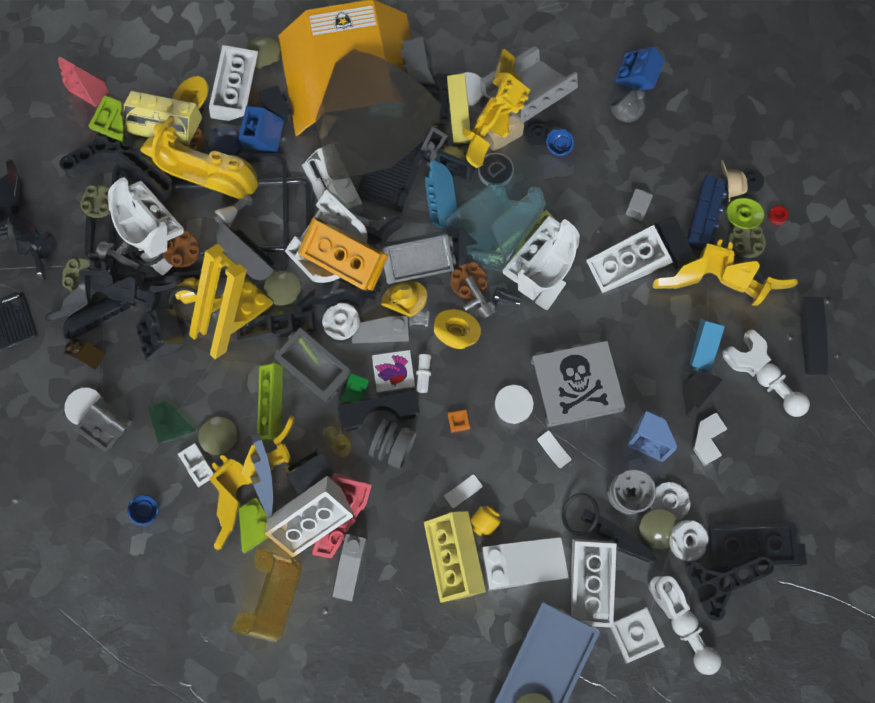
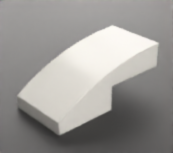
M196 443L178 453L198 487L209 481V478L214 473Z

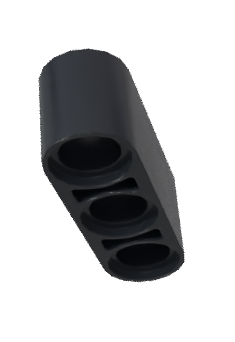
M672 216L655 223V228L676 270L696 261L695 255L675 217Z

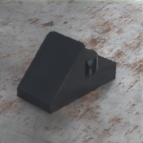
M432 126L420 149L425 152L421 162L429 166L432 160L436 161L437 150L448 142V135Z
M451 224L449 225V235H451L453 246L450 247L451 254L454 253L456 264L464 265L466 264L467 256L466 246L478 244V242L464 229Z

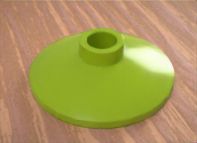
M739 198L732 201L728 205L726 212L729 221L743 229L755 228L764 219V210L761 205L747 198Z

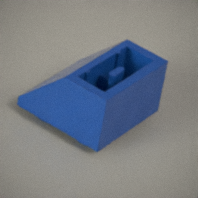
M654 46L626 52L614 81L636 90L653 89L665 59Z
M246 106L239 134L242 148L278 153L285 122L284 119L264 108Z

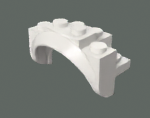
M123 177L110 187L108 192L109 210L117 232L123 240L137 247L140 251L144 250L150 258L166 252L167 241L183 234L184 228L142 181L128 186V180Z
M549 216L503 269V274L518 283V291L534 300L540 292L551 289L560 283L570 270L575 258L576 249L579 247V232L566 219L559 223Z

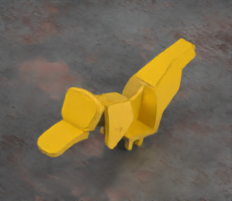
M503 49L493 79V83L499 87L496 97H491L477 118V124L472 131L465 128L462 130V134L471 140L466 156L467 161L476 168L483 165L485 154L490 146V143L484 140L487 132L490 130L503 138L508 136L510 125L509 113H518L520 109L524 108V101L529 98L530 89L522 84L521 77L514 72L516 59L506 49Z
M720 239L716 246L707 243L700 254L699 260L683 266L675 277L656 279L652 287L654 289H677L699 283L704 274L713 273L722 284L750 295L754 298L751 305L758 306L771 289L791 288L798 284V280H777L768 277L763 284H760L753 279L760 267L759 263L752 261L733 265L735 256L734 251H732L733 244L729 242L728 248H723L721 246L723 240Z
M290 415L282 433L273 440L277 449L267 454L270 471L274 469V466L284 462L288 466L293 464L284 443L294 425L295 417ZM254 444L249 450L244 466L235 460L227 459L223 455L220 456V459L224 461L223 466L219 467L216 463H212V467L216 472L209 480L219 491L217 516L222 526L214 543V548L217 550L223 548L231 531L234 530L241 504L236 498L237 489L245 484H253L250 477L258 474L250 457L257 454Z

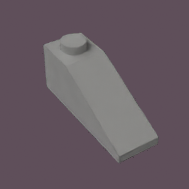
M408 316L385 317L361 322L358 330L352 335V344L409 341Z
M346 534L332 597L353 602L368 542L365 538Z

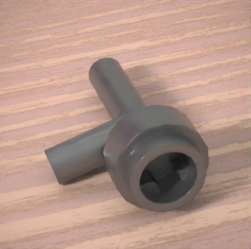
M125 240L116 251H114L115 244L109 241H102L96 249L98 257L105 261L111 257L135 271H138L140 268L138 263L123 256L130 246Z
M472 276L466 278L465 281L476 298L463 305L465 311H469L480 304L481 307L477 309L480 317L482 316L485 319L495 313L496 305L494 302L487 303Z

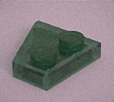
M167 401L148 407L159 444L196 433V430Z

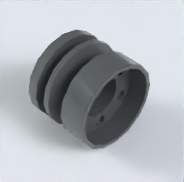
M385 418L373 435L369 456L374 458L379 452L378 460L382 461L388 454V465L401 469L412 449L417 431L404 426L398 433V423L394 422L390 427L391 420Z

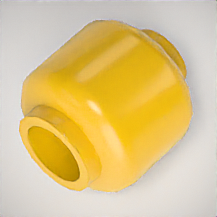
M194 277L184 279V282L177 285V288L187 286L198 291L200 280ZM182 290L175 294L177 300L181 299L184 304L196 302L197 295L193 292Z
M489 505L486 507L480 506L471 517L472 530L480 536L483 534L491 535L500 524V514Z

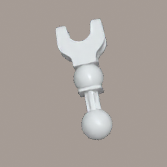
M749 330L744 335V342L748 346L749 352H740L732 346L723 350V358L732 369L739 372H748L752 377L756 375L759 384L768 387V392L774 389L784 399L783 406L789 415L799 417L808 412L810 407L808 397L801 392H793L783 382L786 375L782 376L779 367L769 363L771 359L766 352L767 343L755 330Z
M670 576L653 577L648 584L649 590L667 617L672 619L673 630L680 635L681 640H688L695 651L694 665L696 669L705 675L716 673L721 667V657L715 649L706 647L698 633L703 631V629L698 627L697 617L693 612L689 611L690 608L678 583Z

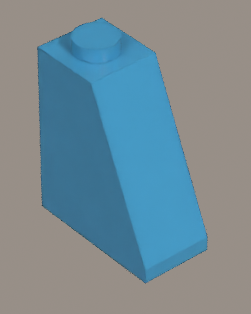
M700 318L690 360L694 370L711 371L725 326Z

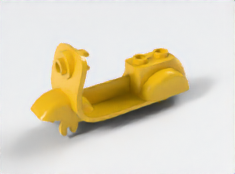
M170 116L165 122L160 121L158 124H155L153 128L154 136L148 138L140 149L142 153L151 157L152 162L163 171L237 199H243L247 194H253L258 187V175L253 166L244 159L218 151H212L207 155L177 141L178 137L174 135L176 129L173 128L175 120L173 116Z

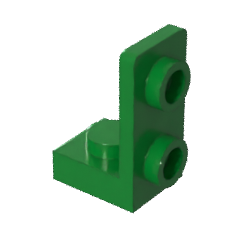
M350 374L340 404L347 401H352V403L360 402L369 380Z

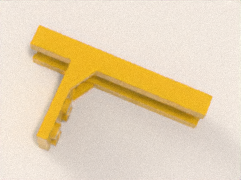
M219 244L205 251L189 336L194 340L199 332L206 335L211 313L220 308L210 352L214 359L227 352L230 336L233 332L273 306L272 300L250 280L245 279L247 270L240 263L236 265L224 254L225 250ZM227 266L225 274L228 277L225 291L220 296H215L221 268Z

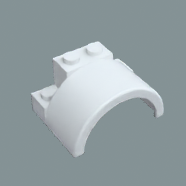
M325 190L316 204L319 211L315 217L367 243V231L362 221L345 206L346 203L335 193ZM307 229L300 238L295 236L285 250L312 281L325 283L341 278L300 256L298 250Z

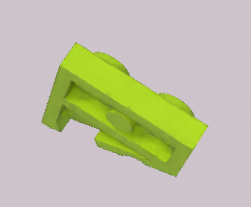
M104 95L89 124V128L123 142L122 103Z
M257 498L239 508L241 546L243 553H247L269 538L265 534L268 517Z

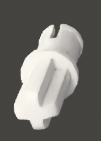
M427 354L419 355L418 371H416V375H418L417 392L420 393L428 392L429 376H431V356Z

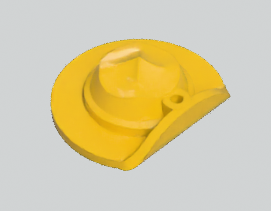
M200 76L191 77L176 89L172 99L196 103L198 109H200L208 95V83Z
M415 281L399 282L386 290L382 297L381 305L411 317L420 312L425 306L428 299L427 291L422 284Z
M445 310L439 313L434 321L435 335L444 344L453 348L463 349L471 346L478 341L481 334L478 321L472 315L461 310Z

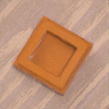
M467 409L447 413L451 433L470 429Z

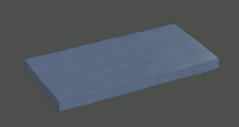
M542 601L494 703H516L521 696L527 693H542L551 703H567L600 634V630Z

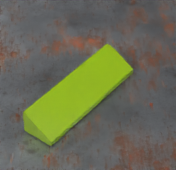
M276 363L259 366L257 433L262 441H273L282 433L283 367Z

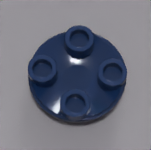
M219 126L213 129L206 140L209 152L218 151L226 155H238L242 146L239 140L240 132L231 126Z

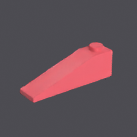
M62 57L58 58L59 67L62 70V81L68 91L97 107L103 96L109 93L106 82L101 77H94Z
M334 473L330 475V479L342 489L354 516L313 543L312 555L327 558L333 557L344 540L345 534L355 523V519L360 511L366 506L371 484L343 474Z

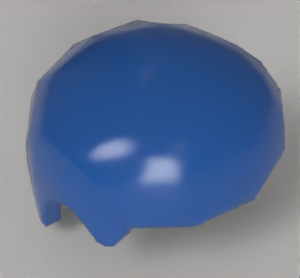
M553 129L546 139L548 150L555 156L568 155L573 150L575 143L573 135L566 129Z
M140 495L133 498L127 508L130 520L136 525L141 526L151 524L159 513L158 503L150 495Z

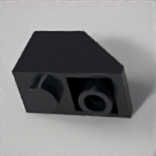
M278 85L258 92L264 109L284 119V123L292 124L291 116H294L290 105H286L285 102L288 101L284 91H280Z

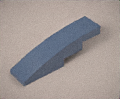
M256 433L251 435V439L257 454L250 457L258 474L250 478L265 513L270 518L272 517L273 507L272 476L262 440L259 434Z

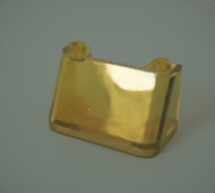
M258 547L254 563L257 569L267 573L254 615L250 613L239 614L234 620L231 632L268 642H275L283 635L302 569L298 562Z

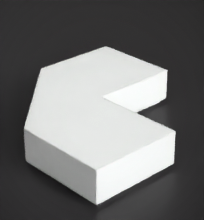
M717 413L698 423L693 450L704 466L722 456L712 441V438L727 430Z

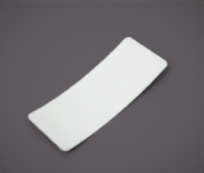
M144 252L141 255V258L146 262H151L156 260L160 256V254L153 258H150ZM163 258L158 263L151 265V267L161 275H164L172 265Z
M562 280L553 288L543 291L535 303L548 310L566 282Z
M547 431L537 439L559 468H562L572 460L550 431Z
M472 475L445 494L444 497L451 507L454 508L483 486L476 476Z

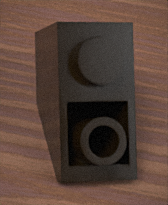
M73 338V340L66 344V350L63 353L93 370H96L106 355L89 342Z

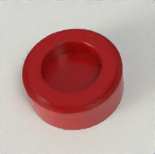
M774 206L769 211L768 218L773 224L781 225L787 220L788 211L783 206Z

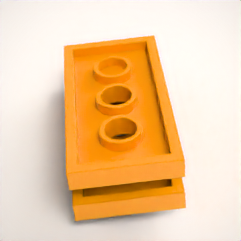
M316 217L312 218L298 250L300 256L363 290L374 289L389 257L388 254Z

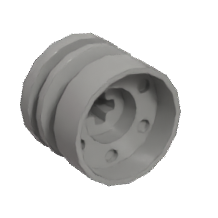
M629 470L619 474L611 481L608 486L607 495L610 504L615 510L622 514L631 515L643 512L652 505L656 496V488L649 475L643 471ZM631 489L633 491L631 493L632 496L627 497V491Z

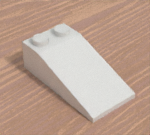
M654 225L586 260L602 293L673 263Z
M561 537L482 548L488 591L569 578Z
M572 538L571 616L590 626L613 628L617 544L609 540Z

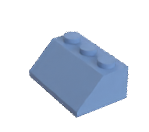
M646 411L634 426L627 447L664 462L676 450L677 444L666 420L661 418V415L656 412Z

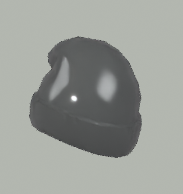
M632 90L627 95L611 103L609 107L612 115L625 123L638 120L645 110V92L643 90Z

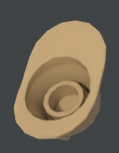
M721 160L730 202L731 197L747 192V178L739 170L726 169L723 160Z

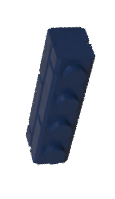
M705 175L701 183L687 236V241L692 249L702 251L707 243L712 245L715 243L716 236H713V233L719 227L720 220L717 219L718 214L721 215L724 204L721 203L722 198L725 199L728 188L725 187L727 181L724 179Z

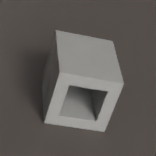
M636 189L625 215L643 221L653 195L645 190Z

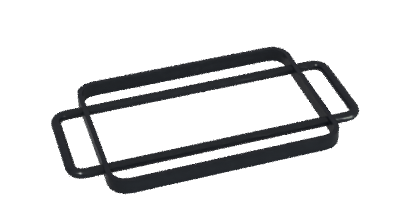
M278 154L233 155L244 159L248 163L274 161L283 166V178L257 179L258 186L283 185V244L260 245L259 247L265 253L284 252L282 262L275 266L277 268L275 272L285 270L289 262V255L285 252L289 246L288 185L303 184L305 186L307 229L313 218L312 183L305 177H288L286 162ZM119 164L113 169L112 185L119 180V176L123 172ZM193 182L172 183V190L209 189ZM110 213L109 242L115 244L114 251H116L117 230ZM86 215L85 254L92 261H98V254L92 251L94 218ZM201 248L199 256H205V251L210 248ZM145 251L133 252L136 259H142L141 255ZM124 252L123 256L132 260L129 252ZM226 269L220 271L219 277H228L225 274ZM201 271L166 272L164 275L160 273L144 274V281L178 280L190 277L200 279ZM118 274L119 280H122V279H124V278H126V277H129V276H131V275H134V274H128V275Z

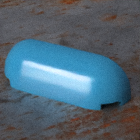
M432 160L429 164V167H431L429 176L425 177L430 221L438 229H447L449 225H455L458 219L453 178L445 165Z

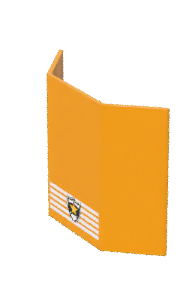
M364 0L310 9L302 13L278 35L290 106L294 114L292 119L295 136H298L326 113L389 102L406 106L390 78V74L393 72H404L403 65L406 64L402 58L401 49H404L403 41L412 39L406 13L377 0ZM408 76L411 90H423L422 84L411 82Z

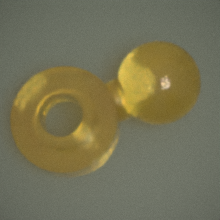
M327 425L323 429L324 438L332 440L331 448L336 456L345 457L351 452L352 445L350 440L345 436H338L336 426ZM345 445V449L339 450V446Z

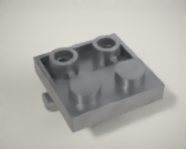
M99 398L74 430L107 453L132 422Z

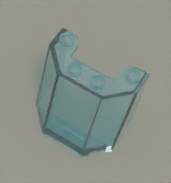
M490 183L447 216L445 221L448 227L451 224L464 229L478 242V244L466 246L467 254L473 258V262L477 263L481 268L503 271L542 215L546 202L540 187H530L527 191L528 195L520 201L508 199L506 189L502 185Z

